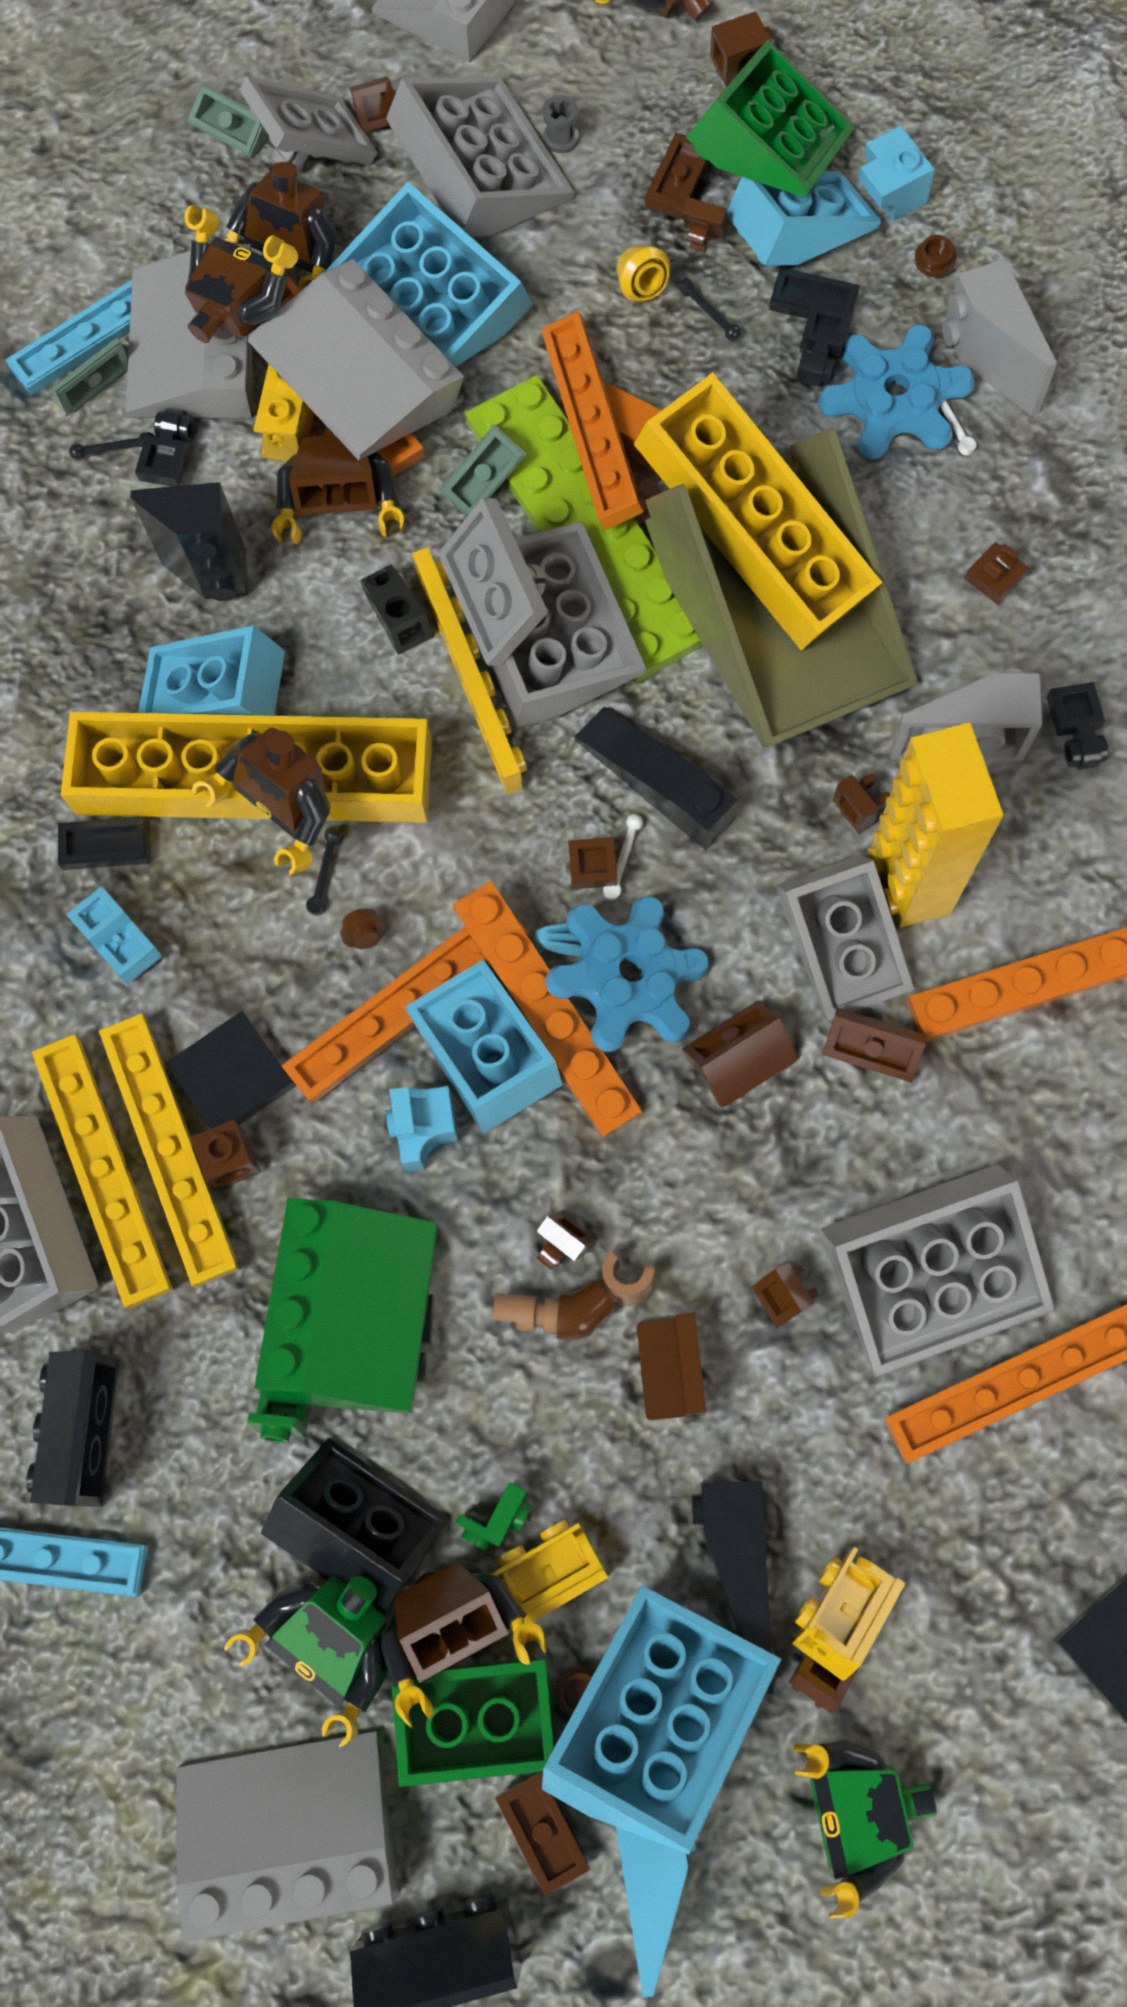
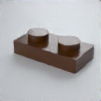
M675 132L645 196V207L683 219L682 210L686 198H693L710 162L704 160L695 152L693 144L686 138V135Z
M837 1007L822 1055L912 1083L926 1046L927 1035Z
M536 1772L499 1793L495 1799L544 1897L588 1872L591 1866L556 1797L542 1790L543 1772Z

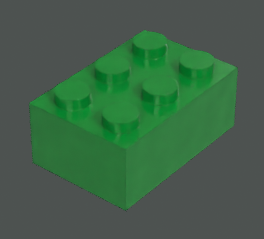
M548 1656L529 1658V1665L523 1664L519 1659L449 1666L420 1683L417 1678L414 1681L415 1687L421 1689L431 1702L433 1716L431 1719H428L420 1703H416L409 1711L412 1727H409L395 1709V1699L400 1689L399 1687H393L391 1681L399 1787L543 1772L544 1766L556 1746Z

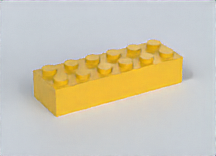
M713 372L646 422L634 443L635 447L669 489L681 484L686 486L699 526L801 651L859 605L883 583Z
M970 722L910 738L904 757L900 759L898 774L893 779L890 796L886 798L883 815H880L879 826L873 834L874 839L871 848H868V858L874 860L877 872L881 875L885 887L883 891L891 916H895L898 928L952 913L1004 816Z

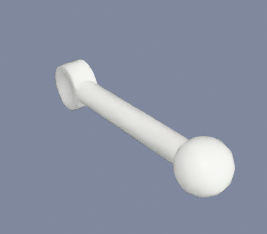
M947 400L942 402L940 408L959 440L958 451L966 456L972 454L977 445L976 441L966 436Z
M631 814L626 819L628 830L616 864L617 886H607L603 889L604 897L608 901H617L621 896L619 884L636 831L642 828L644 822L643 818L638 814Z

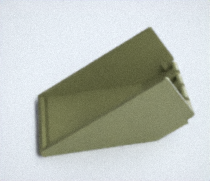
M834 428L824 430L790 445V450L783 448L777 452L883 583L802 651L699 526L684 484L675 486L645 500L651 516L645 522L667 584L763 748L775 745L919 684Z

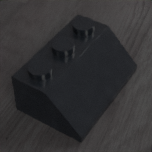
M220 482L130 490L132 503L165 568L205 599L230 601L235 597L248 596L246 548Z
M89 1350L49 1353L48 1363L42 1366L39 1378L40 1391L44 1393L42 1413H37L33 1424V1440L38 1442L36 1460L30 1464L26 1477V1489L31 1493L30 1503L102 1507L120 1359Z
M328 1437L277 1495L260 1534L327 1580L333 1576L340 1578L348 1584L351 1578L355 1576L367 1578L377 1589V1596L371 1605L386 1616L395 1603L394 1598L408 1586L449 1519Z
M485 1894L463 1902L464 1910L444 1916L443 1908H435L414 1915L412 1917L413 1925L393 1930L392 1922H386L361 1931L362 1939L357 1940L350 1950L353 2007H453L517 1989L523 1963L508 1899L495 1901L493 1894Z

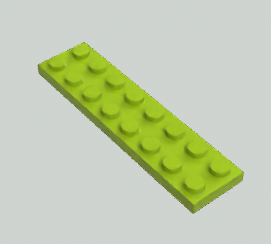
M538 375L465 412L466 423L478 442L495 424L526 453V456L504 481L538 533L583 522L645 664L646 672L634 678L637 683L703 647L701 640L667 584L656 550L635 519L630 518L607 530H604L598 521L569 421Z

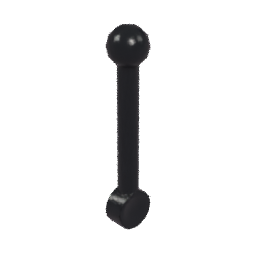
M685 277L678 282L681 293L686 297L690 296L725 330V336L728 340L735 341L740 337L741 330L739 326L730 324L695 290L690 279Z
M144 432L139 435V438L89 446L75 443L69 447V454L73 459L81 460L87 454L137 446L142 447L146 435L154 437L155 435L150 432Z
M330 826L324 832L327 843L314 896L309 898L306 903L308 912L314 916L321 915L325 910L322 897L335 843L340 841L342 837L341 830L336 826Z

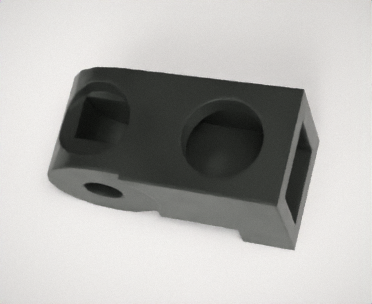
M392 564L360 579L362 589L386 631L397 655L432 638L425 612Z

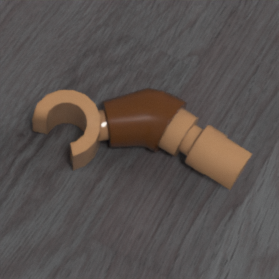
M611 1251L605 1258L602 1266L603 1281L598 1284L593 1280L571 1294L561 1293L560 1298L547 1297L545 1303L538 1302L537 1296L496 1293L493 1320L517 1322V1330L535 1332L536 1326L543 1327L544 1333L557 1334V1339L562 1340L580 1339L590 1336L616 1309L615 1301L619 1304L631 1306L638 1305L648 1299L653 1293L656 1283L654 1264L643 1267V1275L639 1281L633 1284H623L615 1278V1274L620 1266L618 1258Z

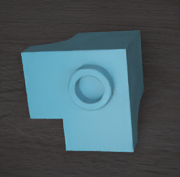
M901 125L866 143L864 155L869 163L860 167L858 179L880 208L883 207L893 221L928 202L935 169Z
M407 1086L389 1089L392 1109L386 1110L387 1126L390 1138L396 1137L398 1139L401 1164L406 1172L425 1170L426 1157L434 1147L443 1143L458 1141L453 1099L449 1087L412 1089Z

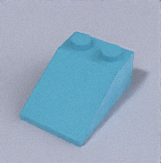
M824 171L805 197L741 176L727 210V217L737 228L738 234L747 241L756 253L758 260L769 267L799 265L878 229L881 223V219L841 171Z
M254 625L152 646L149 651L138 713L275 716L285 650Z
M484 960L479 961L405 1006L409 1017L483 1134L563 1085L556 1061Z
M616 1827L642 1997H651L655 1993L688 1871L686 1853ZM695 1844L691 1851H696Z

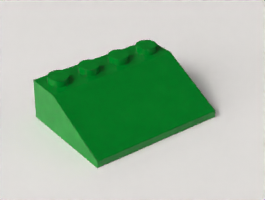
M767 40L714 101L686 138L693 144L695 152L704 160L710 161L716 168L805 197L855 126Z
M287 1198L254 1388L268 1402L412 1414L438 1224L436 1222L337 1201Z

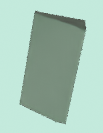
M203 83L201 84L187 122L253 158L269 139V135L259 119L251 113L248 107Z
M115 338L51 388L50 398L67 416L128 370V358L121 341Z
M494 424L442 485L439 492L463 514L468 516L481 498H490L526 456V453Z

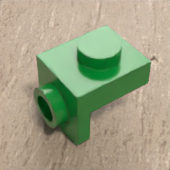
M260 1394L257 1413H249L247 1423L260 1433V1439L274 1443H289L290 1436L306 1437L311 1406L268 1402Z
M509 1482L487 1527L464 1514H459L455 1523L465 1528L461 1538L485 1551L488 1550L491 1543L502 1547L509 1531L512 1529L519 1533L530 1513L532 1505L525 1502L529 1492Z

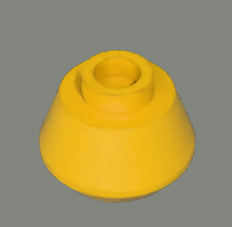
M633 245L622 253L617 263L616 272L624 296L633 302H645L655 298L663 291L670 275V261L663 250L652 246Z

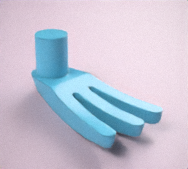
M566 923L539 928L530 939L539 954L547 950L558 954L582 956V946L575 945L581 943L569 931Z

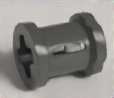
M566 95L552 96L542 106L544 122L547 124L543 134V141L550 151L567 153L573 150L579 142V131L574 124L578 118L577 104L571 97Z

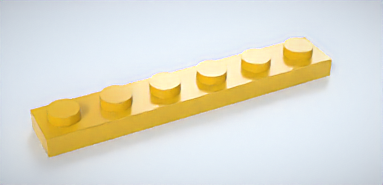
M428 547L413 552L412 556L417 577L504 791L508 795L522 790L521 773L527 771L524 758L518 746L511 748L506 735L511 733L508 719L503 708L495 710L490 697L496 695L492 680L487 670L479 672L475 660L480 658V653L472 633L464 635L460 623L465 622V617L458 598L453 597L449 599L445 587L450 586V581L441 561L434 562Z
M141 1013L99 1030L191 1286L198 1288L240 1270L210 1187L204 1178L190 1140L191 1136L147 1018Z
M73 1034L32 1051L124 1308L130 1310L172 1292V1285L80 1038Z

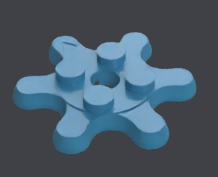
M924 325L911 327L903 337L902 344L898 348L890 350L875 348L862 335L850 336L844 342L841 359L853 370L854 378L845 384L828 386L818 398V409L823 415L827 417L853 415L861 420L864 430L858 438L857 448L859 453L867 459H877L884 456L888 451L891 440L901 433L916 435L930 449L936 450L946 447L952 440L953 432L948 421L938 412L939 406L947 399L966 397L974 389L975 379L967 367L941 368L933 365L928 360V355L933 349L934 338L928 327ZM892 381H896V384L904 386L907 392L897 396L889 394L885 389L892 384Z
M641 897L637 899L631 907L628 921L622 925H613L605 921L591 905L580 904L572 907L567 913L566 925L569 931L580 941L582 956L574 964L554 966L545 978L546 987L554 997L567 999L580 996L588 999L593 1004L597 1017L591 1029V1038L594 1045L605 1052H613L619 1049L625 1041L628 1027L637 1021L651 1024L657 1030L660 1037L671 1043L680 1042L689 1034V1018L676 1003L674 990L682 982L701 980L708 971V958L699 949L688 948L679 951L670 948L665 943L663 935L659 932L660 924L664 918V909L661 902L654 897ZM626 959L628 962L635 964L639 970H642L639 981L630 982L621 975L619 964Z

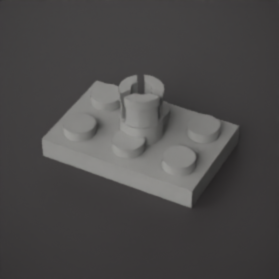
M250 76L245 77L239 90L249 104L251 113L259 119L269 135L270 142L275 146L273 157L277 163L289 162L291 160L293 161L292 164L297 168V173H300L310 154L316 158L328 157L338 159L347 164L355 162L371 165L378 152L340 96Z
M481 498L439 551L438 555L487 666L502 665L548 613L541 598L545 583L535 584L533 580L545 577L538 565L526 564L497 498Z

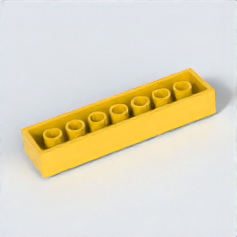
M70 712L61 796L75 815L270 819L236 791L230 781H227L229 786L228 796L210 807L205 806L211 799L208 788L196 795L192 794V788L196 782L217 773L215 770L216 764L236 740L252 733L261 735L267 729L273 727L279 731L289 733L293 737L295 744L320 765L325 794L330 803V813L326 821L427 823L432 738L427 719Z

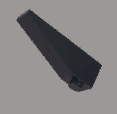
M603 707L574 736L576 742L705 851L735 820L738 805L737 798L703 770L606 707Z
M762 1481L701 1483L700 1494H691L692 1524L702 1525V1536L740 1637L772 1654ZM773 1679L766 1694H774Z

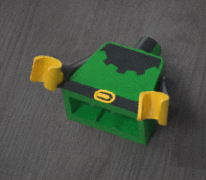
M331 1576L321 1587L313 1582H307L279 1592L253 1618L256 1624L250 1630H240L228 1640L225 1652L236 1640H245L250 1646V1654L238 1666L246 1665L257 1655L260 1648L259 1641L267 1635L270 1638L265 1644L268 1649L338 1707L344 1701L347 1702L343 1712L327 1718L322 1727V1736L326 1737L333 1730L336 1721H342L347 1728L346 1737L339 1745V1747L351 1743L357 1737L359 1724L356 1718L360 1711L366 1713L387 1677L388 1668L381 1649V1639L387 1625V1620L384 1614L371 1605L377 1596V1589L370 1580L365 1577L355 1576L346 1584L340 1578Z
M844 1740L818 1745L798 1742L794 1744L793 1751L805 1752L808 1759L806 1766L802 1770H794V1773L797 1776L809 1777L829 1871L834 1879L843 1878L838 1883L823 1884L820 1887L821 1896L836 1894L838 1897L837 1909L828 1914L829 1918L853 1917L857 1913L859 1902L880 1889L903 1864L905 1852L914 1848L908 1821L937 1815L933 1793L929 1783L901 1788L896 1769L889 1764H885L879 1753L850 1741Z

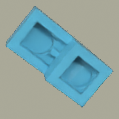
M102 886L66 914L126 985L162 957L156 947Z

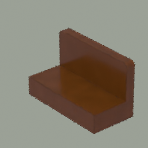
M759 1000L682 1048L688 1062L705 1078L716 1103L720 1107L729 1105L797 1060V1055L780 1018Z
M695 1313L676 1314L674 1319L638 1323L637 1338L646 1418L648 1420L705 1415L706 1406Z

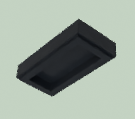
M780 267L770 299L769 310L807 319L811 304L849 312L853 315L860 285Z
M147 817L58 823V866L62 870L150 864V822Z

